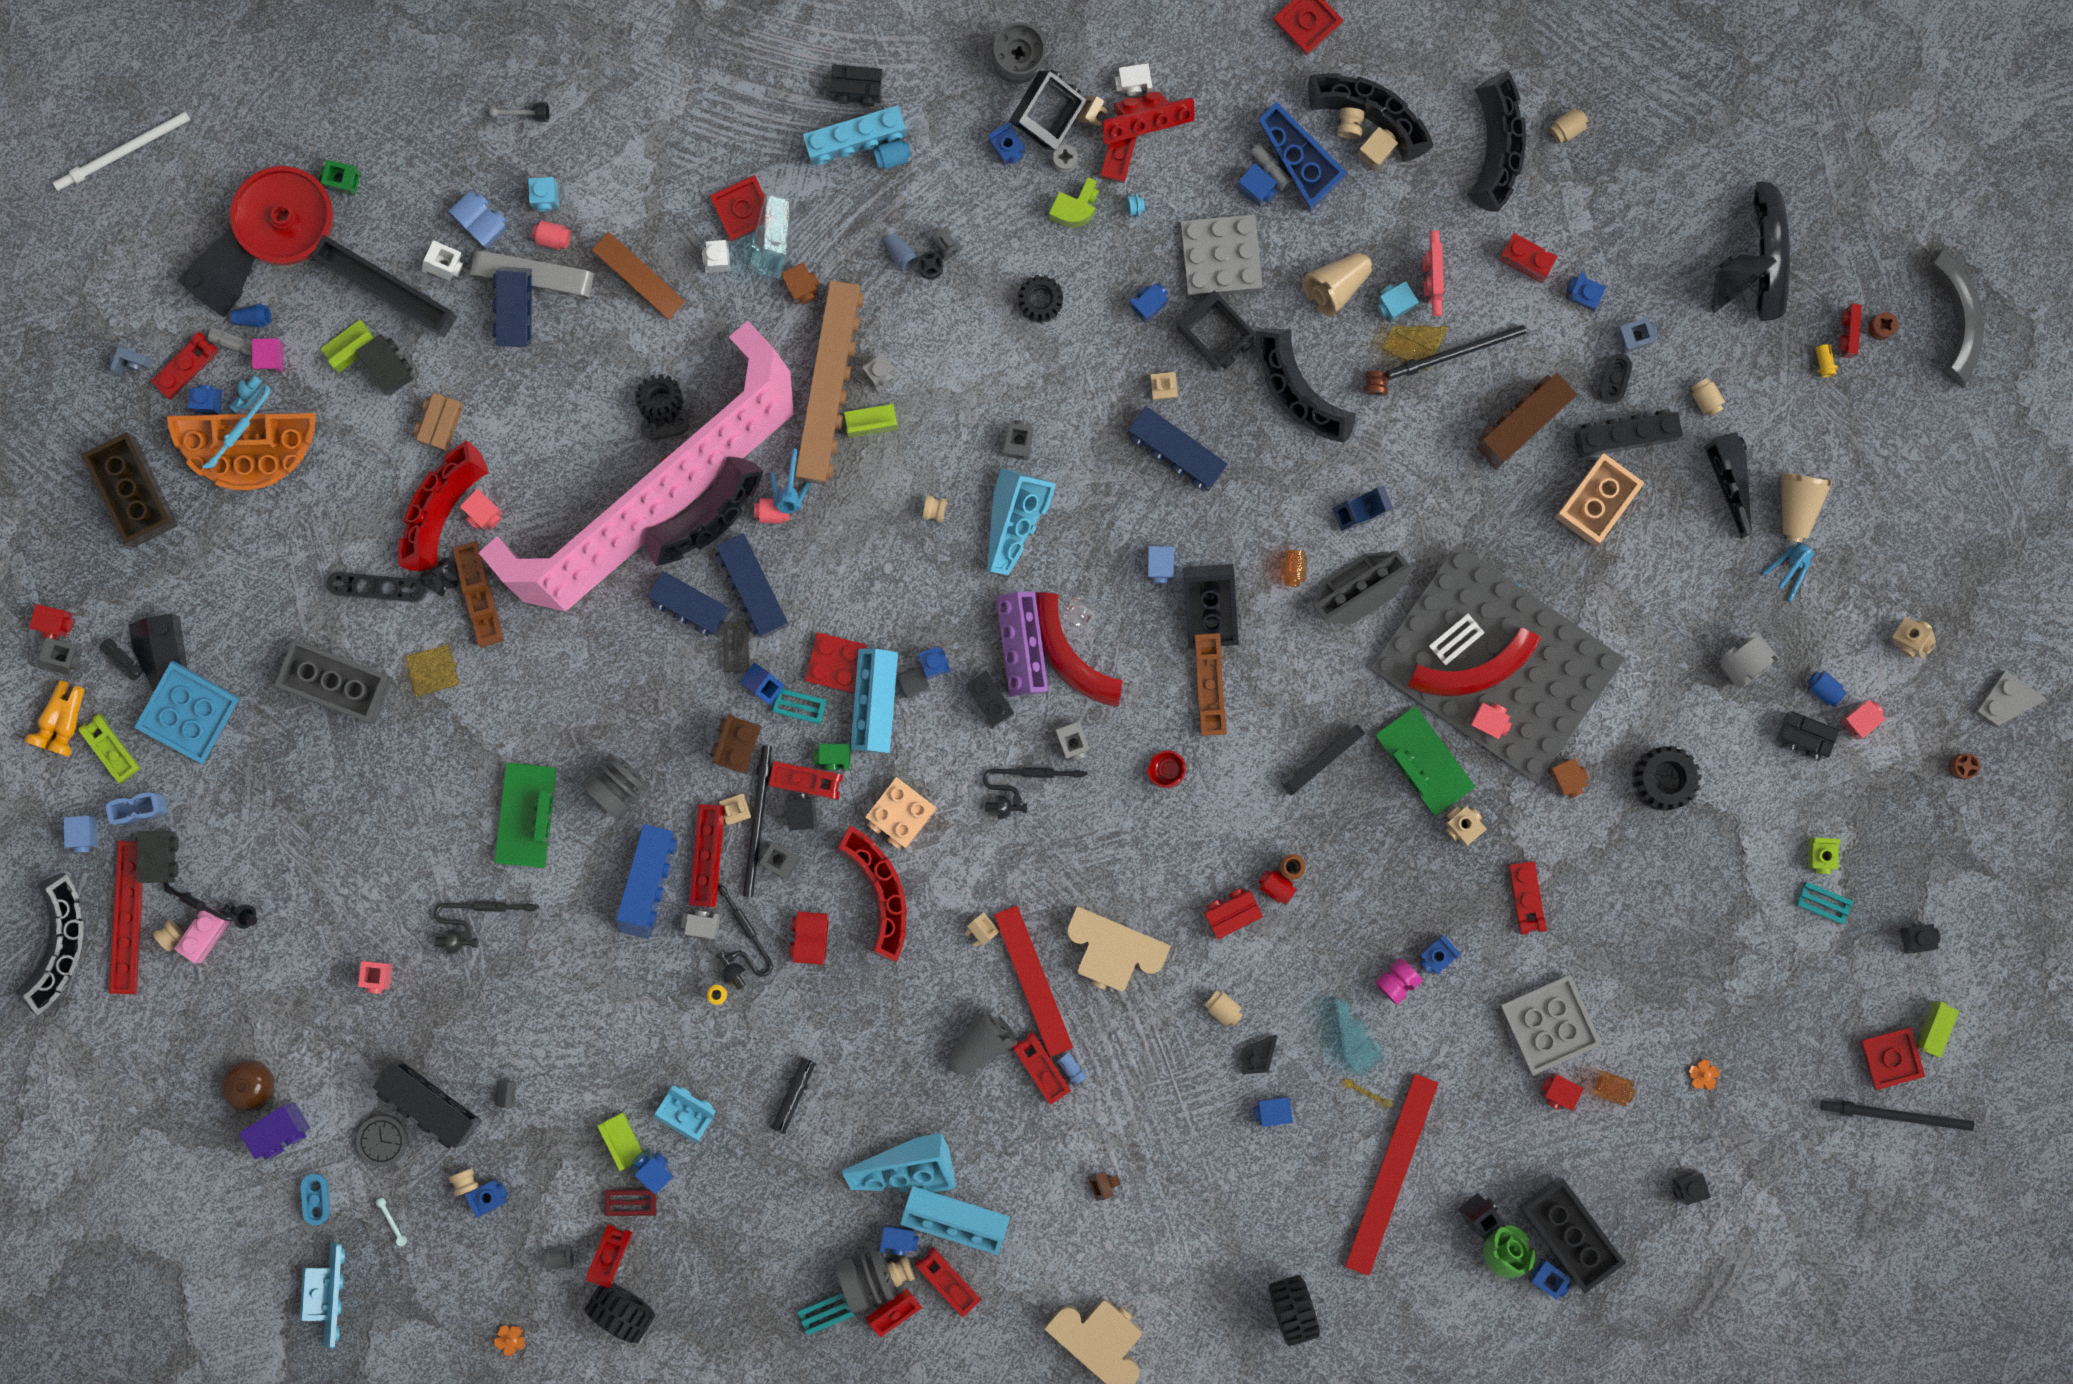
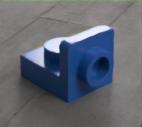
M1580 272L1577 278L1572 277L1566 290L1570 291L1567 299L1595 311L1606 286L1585 278V273Z

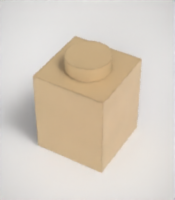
M1378 127L1360 148L1357 156L1377 171L1396 149L1398 144L1395 141L1396 137L1389 130L1385 129L1383 131Z

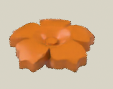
M1705 1059L1697 1062V1067L1691 1065L1688 1070L1690 1077L1694 1078L1691 1085L1695 1089H1703L1704 1086L1707 1090L1714 1089L1716 1080L1713 1078L1720 1076V1070L1713 1065L1710 1066V1061Z
M507 1325L499 1327L497 1334L500 1337L494 1339V1346L498 1347L499 1350L504 1348V1355L510 1357L517 1352V1349L522 1350L525 1346L524 1337L520 1336L523 1330L520 1326L509 1328Z

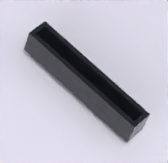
M325 235L322 236L316 249L310 255L317 263L444 338L457 319V316L450 309Z

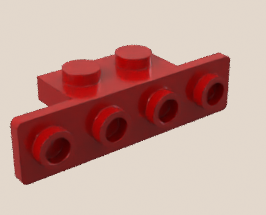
M1149 92L1144 96L1126 98L1121 102L1114 103V112L1117 116L1102 121V141L1105 144L1193 122L1195 119L1194 100L1189 97L1169 102L1160 92Z

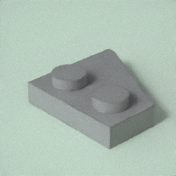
M2005 670L1998 677L1975 713L1996 727L2044 702L2046 698Z

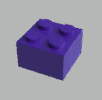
M296 1103L281 1106L239 1134L255 1160L259 1158L267 1160L284 1152L283 1146L294 1145L306 1138L305 1132L311 1128Z

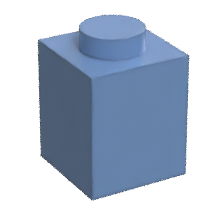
M1149 546L1147 579L1153 580V584H1168V580L1173 579L1174 547Z
M64 817V848H73V853L89 852V847H98L97 817Z

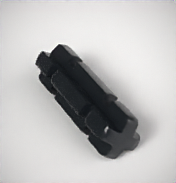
M108 638L100 645V650L105 655L109 654L108 658L122 672L126 671L125 675L130 680L134 681L142 675V669L137 664L133 665L134 661L120 647L117 648V644L112 639Z

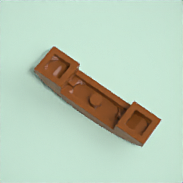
M1220 633L1195 635L1201 736L1225 735L1227 731L1223 695Z

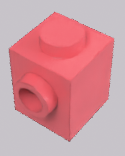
M478 489L460 506L469 515L466 520L475 529L480 526L485 531L488 528H494L500 522V516L503 514Z
M1866 700L1840 721L1855 740L1864 738L1886 719L1882 715L1884 713L1882 708L1875 701Z
M1481 702L1470 725L1499 739L1501 735L1506 736L1512 723L1508 721L1510 716L1505 714L1506 708L1496 703L1489 706Z
M361 961L358 987L367 988L366 992L382 994V989H390L393 964Z

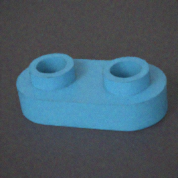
M313 1173L307 1175L301 1182L302 1213L304 1220L308 1224L316 1226L325 1223L330 1216L329 1185L327 1179L322 1174ZM314 1181L318 1182L320 1185L318 1191H315L312 1188V1183ZM315 1207L321 1209L322 1213L320 1216L314 1214Z

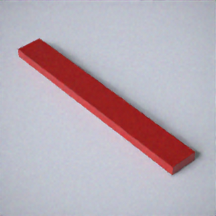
M1414 1074L1344 1265L1346 1268L1368 1276L1371 1273L1439 1083L1417 1074Z

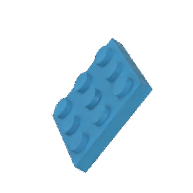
M171 661L134 728L203 765L241 698L184 666Z

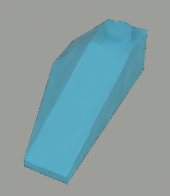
M1005 468L1000 469L993 494L987 571L1004 575L1010 574L1024 550L1023 544L1029 534L1033 535L1036 530L1035 523L1041 514L1045 515L1056 483L1019 471Z
M942 1133L914 1138L848 1167L842 1172L851 1190L882 1191L885 1187L899 1188V1192H907V1188H912V1186L926 1189L930 1192L956 1189L950 1150Z

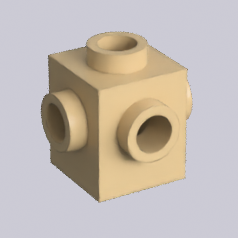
M1908 617L1904 618L1892 636L1895 646L1901 648L1900 651L1910 658L1916 656L1922 659L1926 653L1929 654L1933 650L1936 643L1932 627L1921 620L1916 622Z
M1457 806L1446 815L1449 820L1444 823L1448 827L1445 831L1455 842L1459 840L1463 846H1468L1486 830V827L1480 822L1482 819L1481 815L1473 807L1469 809L1465 806L1460 809ZM1462 820L1466 822V828L1462 827Z

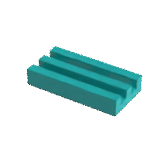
M782 689L775 698L772 713L821 725L827 700ZM783 694L818 703L820 708L783 700L781 696ZM781 704L817 713L818 715L817 718L779 709L778 707Z
M1805 882L1796 906L1845 925L1846 918L1849 916V910L1853 906L1854 901ZM1808 889H1810L1833 900L1845 904L1844 908H1842L1831 902H1828L1812 894L1807 893ZM1807 898L1840 912L1841 916H1835L1803 901Z
M843 1292L797 1311L807 1336L855 1316L851 1312ZM840 1299L844 1301L843 1304L806 1318L805 1314ZM845 1308L848 1311L810 1328L809 1324Z

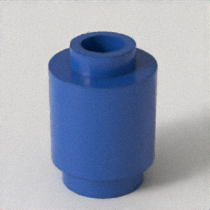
M1825 670L1821 673L1816 671L1807 681L1810 684L1808 690L1826 705L1830 704L1832 707H1835L1847 693L1843 689V685Z

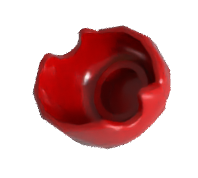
M1163 750L1151 757L1147 774L1150 781L1158 787L1170 789L1182 782L1187 766L1181 755L1175 751Z

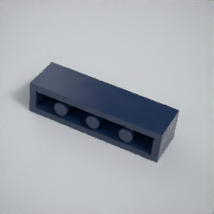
M1147 406L1144 407L1128 429V435L1131 436L1129 440L1140 448L1143 445L1151 450L1149 454L1160 462L1164 459L1172 465L1170 469L1181 477L1184 474L1192 479L1190 483L1201 491L1204 489L1210 491L1228 465V463Z
M742 533L717 545L719 553L715 554L721 568L726 566L730 573L726 578L732 590L737 589L741 596L737 601L742 611H748L752 618L748 623L754 635L759 633L763 639L790 626L745 534Z

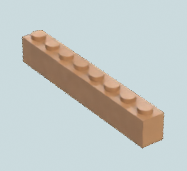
M830 280L795 475L799 481L827 485L828 479L833 478L834 464H831L832 454L836 455L839 440L835 439L836 430H841L843 415H839L841 405L845 406L847 391L844 390L845 381H850L852 366H848L849 357H854L856 342H852L853 334L859 331L860 318L857 317L858 308H863L865 293H861L860 285Z

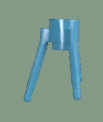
M796 448L792 450L787 487L778 492L774 472L770 473L774 496L773 506L786 514L794 513L796 510L801 509L802 500L810 486L809 482H805L799 496L793 488L797 459Z
M1798 543L1795 548L1789 547L1782 556L1763 570L1762 574H1768L1789 557L1788 562L1792 567L1784 576L1778 588L1783 589L1794 572L1799 569L1800 573L1787 599L1788 602H1792L1806 571L1812 564L1810 560L1815 554L1808 546Z

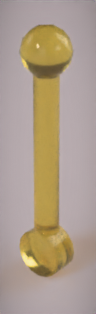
M1350 1078L1344 1080L1346 1088H1353L1382 1103L1386 1109L1392 1107L1390 1099H1383L1354 1084Z

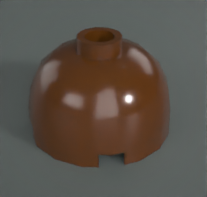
M251 1060L238 1062L230 1067L223 1076L221 1084L222 1095L226 1102L236 1110L245 1112L258 1110L268 1104L273 1097L274 1076L270 1069L261 1062Z

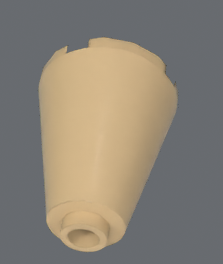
M1355 253L1308 272L1305 275L1306 277L1302 279L1306 296L1310 301L1314 299L1317 302L1318 306L1316 309L1320 313L1328 317L1334 316L1371 274L1372 262L1367 255Z
M1781 472L1783 534L1788 535L1787 540L1802 542L1803 538H1809L1832 486V480Z

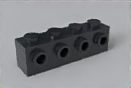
M1670 409L1656 411L1655 416L1646 417L1645 413L1630 416L1631 420L1622 422L1621 418L1607 420L1605 425L1596 426V422L1583 424L1581 429L1574 434L1578 457L1584 458L1603 453L1677 441L1683 436L1678 411L1671 413Z

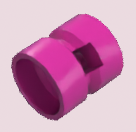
M1401 957L1390 966L1391 972H1384L1374 981L1378 988L1395 1005L1400 1004L1407 997V990L1413 991L1423 982L1416 971Z

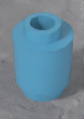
M901 139L878 145L879 148L873 149L879 169L885 167L886 170L908 163L907 158L912 157L908 143H902Z

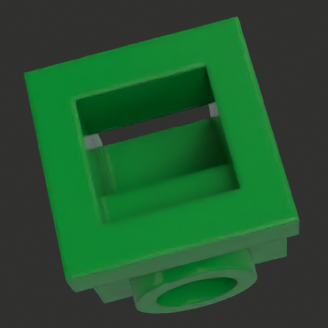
M327 160L325 166L321 167L319 180L326 189L355 196L361 172L356 166ZM338 176H343L341 183L336 182Z
M819 744V750H814V765L824 766V770H840V766H844L845 771H850L851 745Z

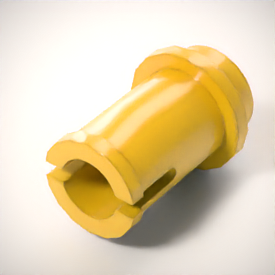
M1831 344L1815 348L1820 368L1817 371L1821 374L1822 378L1837 374L1838 366L1834 364Z
M712 985L707 991V999L714 1005L722 1004L727 998V991L721 985ZM715 990H719L721 992L720 999L715 998Z

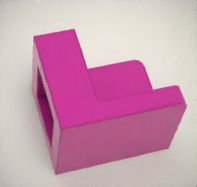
M277 338L252 339V367L255 370L274 369L277 372H283V343Z

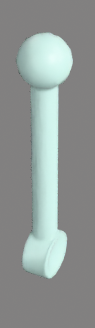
M378 1198L376 1206L381 1208L397 1237L396 1244L404 1246L407 1243V1238L400 1234L385 1206V1199Z

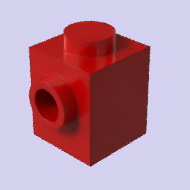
M35 604L29 628L42 632L41 637L44 638L47 637L57 640V636L66 638L67 633H70L73 627V613Z
M1552 1073L1551 1077L1547 1076L1541 1085V1090H1543L1541 1096L1547 1099V1105L1557 1110L1562 1106L1567 1110L1573 1111L1584 1088L1558 1074Z

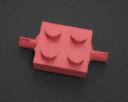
M1438 230L1429 231L1430 246L1428 251H1425V257H1422V272H1426V281H1423L1422 291L1423 296H1427V304H1432L1433 317L1443 315V256L1440 231Z

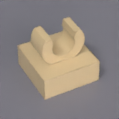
M1085 96L1084 98L1087 100L1077 115L1076 120L1081 123L1101 126L1102 123L1097 120L1096 116L1098 112L1100 114L1108 113L1107 109L1102 107L1104 101L1098 96Z
M1175 372L1150 374L1153 401L1178 398Z
M744 794L719 801L721 806H725L724 818L727 826L752 818Z
M983 912L967 926L969 929L965 932V935L968 936L973 933L978 939L973 945L977 947L980 944L984 946L1000 931Z

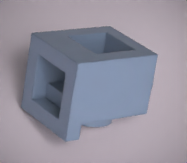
M1649 317L1621 325L1615 331L1623 354L1652 345L1658 336L1656 326L1653 322L1650 323ZM1633 333H1639L1641 339L1635 340Z

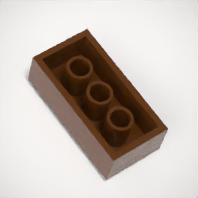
M1558 373L1552 377L1547 374L1533 388L1534 394L1530 391L1527 392L1514 405L1517 408L1515 411L1510 408L1496 422L1499 425L1495 428L1491 425L1478 438L1481 443L1476 449L1496 470L1578 395Z

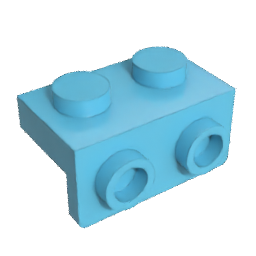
M672 1085L653 1118L697 1144L713 1120L716 1111L707 1101H699L692 1097L687 1089Z

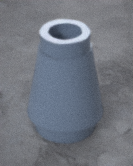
M895 233L888 235L884 239V244L898 268L901 267L903 271L908 270L918 261L916 250Z

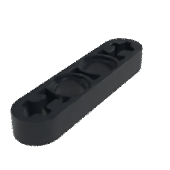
M335 572L327 579L328 590L335 595L418 603L426 597L427 593L426 587L416 579ZM341 577V581L352 583L353 592L350 593L351 588L345 586L340 587V591H337L338 589L333 586V583L337 582ZM364 579L369 580L371 583L370 590L367 593H360L358 583ZM387 582H393L396 586L394 594L390 596L383 593V585ZM401 583H404L403 587L412 589L414 584H416V587L420 589V593L415 594V598H412V594L402 592L403 597H399L402 591Z
M1357 723L1289 780L1283 788L1292 796L1365 734V731Z

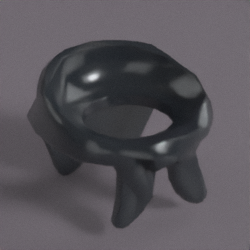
M450 557L437 562L438 567L425 570L419 576L422 585L432 589L442 597L447 589L455 588L458 585L456 563Z

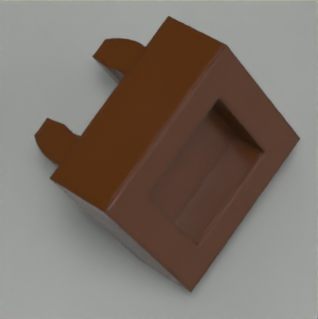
M1100 1172L1088 1176L1096 1201L1113 1197L1114 1194L1111 1188L1121 1185L1118 1175L1107 1177L1105 1172Z

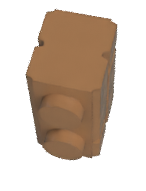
M432 393L431 397H427L423 403L422 411L425 414L422 422L418 421L414 428L415 440L420 444L448 452L464 405L459 401Z

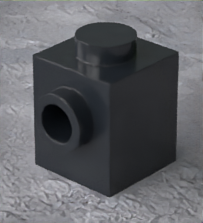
M808 793L793 794V799L786 800L789 831L818 827L815 797H808Z
M1921 924L1900 928L1905 953H1919L1939 949L1940 935L1938 929L1934 928V924Z
M1694 1171L1672 1178L1674 1186H1672L1674 1196L1681 1204L1687 1206L1711 1198L1703 1173Z
M1478 1193L1458 1208L1467 1226L1483 1239L1487 1238L1504 1224L1497 1213L1498 1208L1490 1198L1485 1200Z

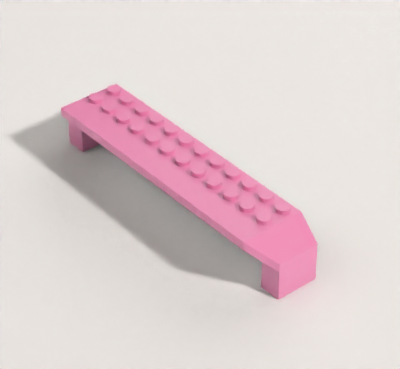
M749 321L745 322L729 336L730 340L748 362L744 391L551 558L520 559L498 536L478 552L500 580L523 602L567 611L646 543L647 528L671 521L711 487L720 476L727 457L743 459L794 415L790 370L775 349Z

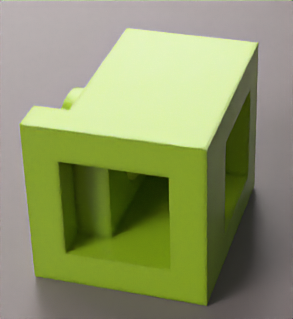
M1809 838L1808 869H1816V874H1831V870H1838L1840 839ZM1825 851L1828 852L1827 861L1822 858V854Z

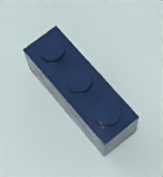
M501 267L494 273L492 282L493 288H496V298L493 299L492 305L493 313H496V323L493 324L492 335L493 338H496V346L527 347L531 344L532 268Z
M664 571L660 573L647 596L652 600L651 606L662 612L665 609L674 612L673 618L685 625L687 621H690L697 625L695 627L696 631L707 637L710 633L715 636L717 635L730 612L729 607Z

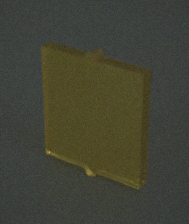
M449 645L406 656L410 670L409 678L412 679L417 697L460 685L455 668L457 663L453 660Z

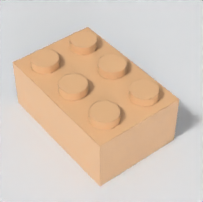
M1603 453L1597 458L1554 518L1596 547L1611 530L1644 482Z

